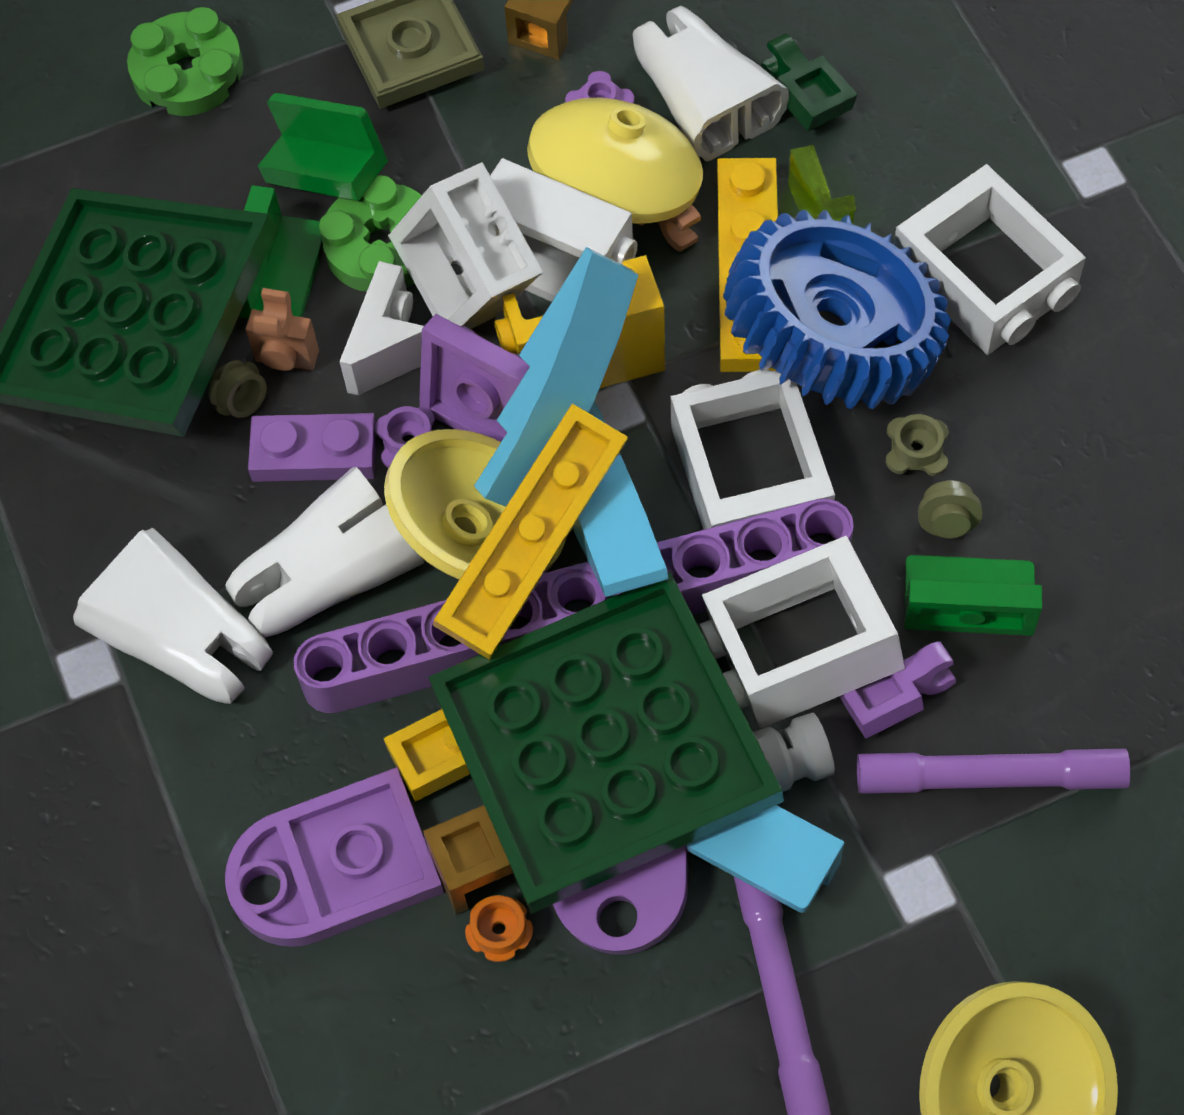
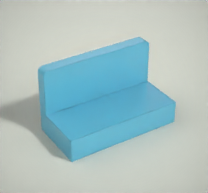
M775 805L686 845V848L692 854L794 910L803 913L808 910L821 885L828 886L841 864L845 842Z

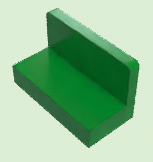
M273 93L267 101L282 135L258 165L265 182L359 201L388 162L367 111L362 107L280 93Z
M252 185L244 211L269 214L278 226V230L238 317L249 319L252 309L263 311L264 303L261 296L263 288L288 292L291 299L293 316L303 317L323 250L319 229L320 221L282 216L275 188Z
M910 555L907 557L905 563L904 629L1034 635L1042 611V585H1035L1034 564L1031 561Z

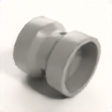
M814 712L792 719L789 727L778 731L771 727H766L753 732L783 792L790 790L796 780L806 777L812 781H817L834 775L835 767L831 748L822 724Z

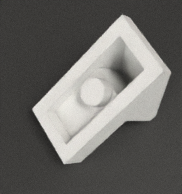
M378 262L339 361L347 393L361 395L421 367V337L424 326L408 322L413 306V294L407 292L402 266Z

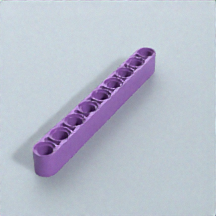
M816 499L657 542L666 565L667 573L671 572L692 615L707 611L702 597L703 594L824 545L816 543L809 538L814 534L825 533L835 539L847 536L851 543L854 525L852 515L841 503L830 499ZM763 549L772 552L776 557L769 561H759L753 559L748 554L755 550ZM588 561L544 573L517 615L528 618L530 622L520 629H509L499 646L576 613L563 608L566 603L572 600L582 599L595 605L618 594L605 597ZM696 566H705L715 571V573L707 578H697L688 574L687 571ZM444 600L311 637L297 649L294 657V670L309 705L320 712L338 713L432 687L428 676L475 657L479 653L462 643L453 647L439 644V641L448 634L433 626V621L446 602ZM388 650H399L405 653L399 661L392 664L376 662L377 658ZM326 667L342 669L337 677L330 681L319 682L313 680L314 676Z

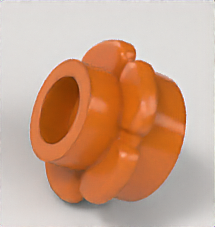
M495 895L479 901L470 911V924L465 928V935L473 951L483 952L489 961L504 962L512 959L515 956V951L525 949L532 938L533 926L531 921L526 919L527 910L520 901L508 896ZM498 923L503 924L506 927L504 933L495 934L493 932L494 925Z

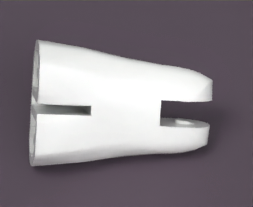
M679 6L667 12L666 21L671 34L669 38L652 21H648L633 31L634 49L639 62L662 94L679 128L696 150L698 156L702 157L705 161H711L732 150L738 144V131L745 139H753L775 127L787 109L789 101L788 89L761 66L723 40L702 19L687 8Z
M352 467L322 493L284 531L245 559L230 575L226 582V590L239 607H247L257 603L248 619L258 632L266 638L287 631L333 605L384 584L424 564V561L401 536L390 517L386 504L383 506L381 498L357 467Z
M154 528L138 532L81 595L73 615L76 626L114 648L159 669L184 683L195 692L216 702L231 704L245 689L242 682L228 668L211 656L219 646H222L232 655L257 671H261L273 655V651L264 636L258 632L249 620L230 605L197 572L188 560Z

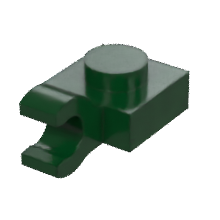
M786 33L767 42L766 47L774 56L762 61L761 67L788 89L789 101L787 108L807 131L853 109L858 94L823 55L809 61L803 55L795 40Z

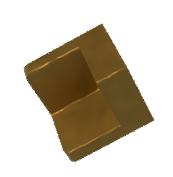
M508 0L504 6L508 43L559 60L568 45L566 14L574 0Z
M484 805L423 831L434 866L455 914L468 910L465 898L466 893L513 873Z

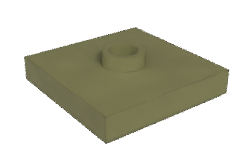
M374 0L336 14L339 28L379 109L484 70L483 56L453 0Z

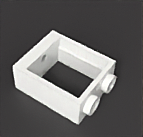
M503 158L490 175L543 271L525 289L526 291L552 302L586 247L622 264V261L635 258L638 244L637 241L633 240L631 212ZM489 224V233L498 236V227L494 224Z
M483 162L431 185L388 235L432 316L438 314L459 326H465L469 329L496 317L503 310V295L514 293L515 297L519 296L543 273ZM489 224H494L498 227V236L489 233ZM451 264L459 265L462 273L456 275Z
M987 164L898 225L894 239V246L897 248H911L910 259L914 263H927L928 268L925 278L939 280L940 288L938 294L945 296L948 300L946 313L986 355L992 353L1005 342L1009 345L1019 342L1030 332L1038 318L1051 309L1054 312L1063 310L1076 298L1081 289L1079 281L1086 257ZM989 218L1043 269L1041 273L996 305L942 253L943 250Z
M767 369L763 371L756 370L739 380L714 386L699 384L686 389L682 394L671 396V429L703 530L816 499L835 500V493L798 386L791 380L780 385L779 378L781 374L777 371ZM781 408L805 479L720 499L698 428Z
M843 536L702 595L710 620L699 624L701 632L715 660L723 656L726 657L731 670L723 673L740 708L749 707L759 729L905 669L898 633L847 536ZM835 589L858 635L758 676L736 629Z

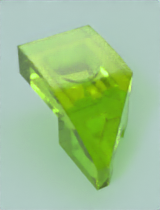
M814 145L790 150L788 185L799 210H807L814 219H817L818 215L824 210H827L832 220L841 221L843 217L849 215L853 224L854 213L857 211L855 197L851 194L831 199Z

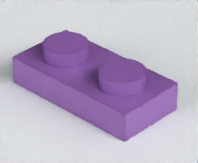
M374 413L252 416L248 471L252 482L339 480L352 467H357L366 479H375L376 420Z

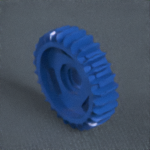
M801 210L795 218H792L788 213H781L775 222L765 220L757 231H751L733 260L723 298L727 302L724 315L729 320H733L731 334L734 337L746 338L743 345V352L746 355L759 354L762 357L759 363L761 371L773 368L781 374L779 378L780 385L791 380L802 386V397L808 394L810 390L821 393L825 405L831 403L834 397H840L848 409L856 406L860 398L868 408L874 409L882 399L887 404H895L902 395L911 396L915 389L930 376L949 338L947 331L951 318L945 311L948 305L947 298L938 294L940 288L939 280L925 278L928 265L926 262L914 263L910 259V247L904 249L897 248L891 243L892 234L884 238L871 232V223L864 226V228L853 225L849 215L843 217L841 221L832 220L827 210L822 211L817 219H814L807 210ZM818 311H827L838 316L845 325L839 326L826 321L820 316ZM897 340L902 341V343L895 345ZM881 341L888 345H895L887 348H872Z

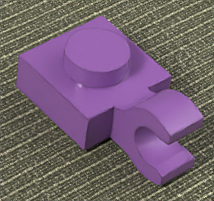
M940 641L923 647L916 654L903 660L904 670L839 696L865 739L924 710L920 693L927 695L937 694L956 683V678L948 668L954 665L953 660Z

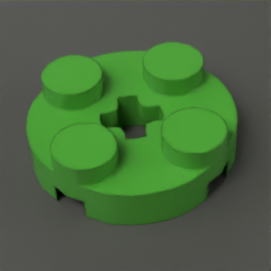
M198 7L190 12L173 13L161 17L152 23L140 24L133 30L130 36L132 47L128 53L127 65L135 91L140 99L152 107L151 102L156 105L166 107L168 114L191 116L216 108L230 96L228 88L235 82L236 77L240 81L243 74V58L236 35L228 25L219 20L217 13L210 8ZM193 57V67L182 70L179 64H175L182 58Z
M378 175L359 201L339 197L319 223L327 265L332 273L345 285L367 292L378 262L381 261L402 266L406 288L414 284L392 241L387 244L381 240H377L372 244L368 243L370 234L376 230L385 229L390 230L391 233L422 195L407 186L396 184L388 176Z

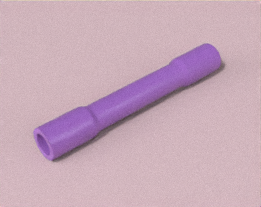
M1126 748L1070 749L1061 753L938 756H924L918 753L857 754V785L859 794L917 793L925 789L1063 787L1069 790L1127 789L1130 784V760Z
M734 877L743 920L750 931L779 1059L778 1075L787 1115H831L820 1065L813 1054L782 922V903Z

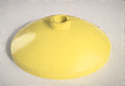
M582 98L555 106L537 119L532 127L528 141V159L534 172L631 212L632 223L660 222L683 213L695 201L703 180L702 164L696 150L675 125L647 108L622 100Z
M458 429L435 430L414 437L397 452L385 477V500L394 525L410 547L436 569L460 580L506 508L503 505L485 499L474 487L501 442L471 431ZM565 541L561 545L560 549L556 553L555 557L551 561L545 573L552 567V565L560 555L564 547Z
M1017 981L999 983L983 988L965 998L946 1016L935 1032L927 1049L921 1071L919 1090L921 1115H1116L1118 1097L1114 1058L1103 1031L1091 1014L1079 1002L1058 989L1036 983ZM997 1074L1000 1080V1088L998 1093L992 1097L990 1094V1084L993 1077Z

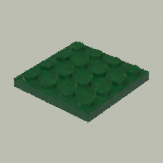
M71 188L0 333V403L184 437L278 230V226L269 214Z
M671 572L668 573L669 579L625 591L497 647L490 660L479 654L428 676L531 914L784 802L783 790Z

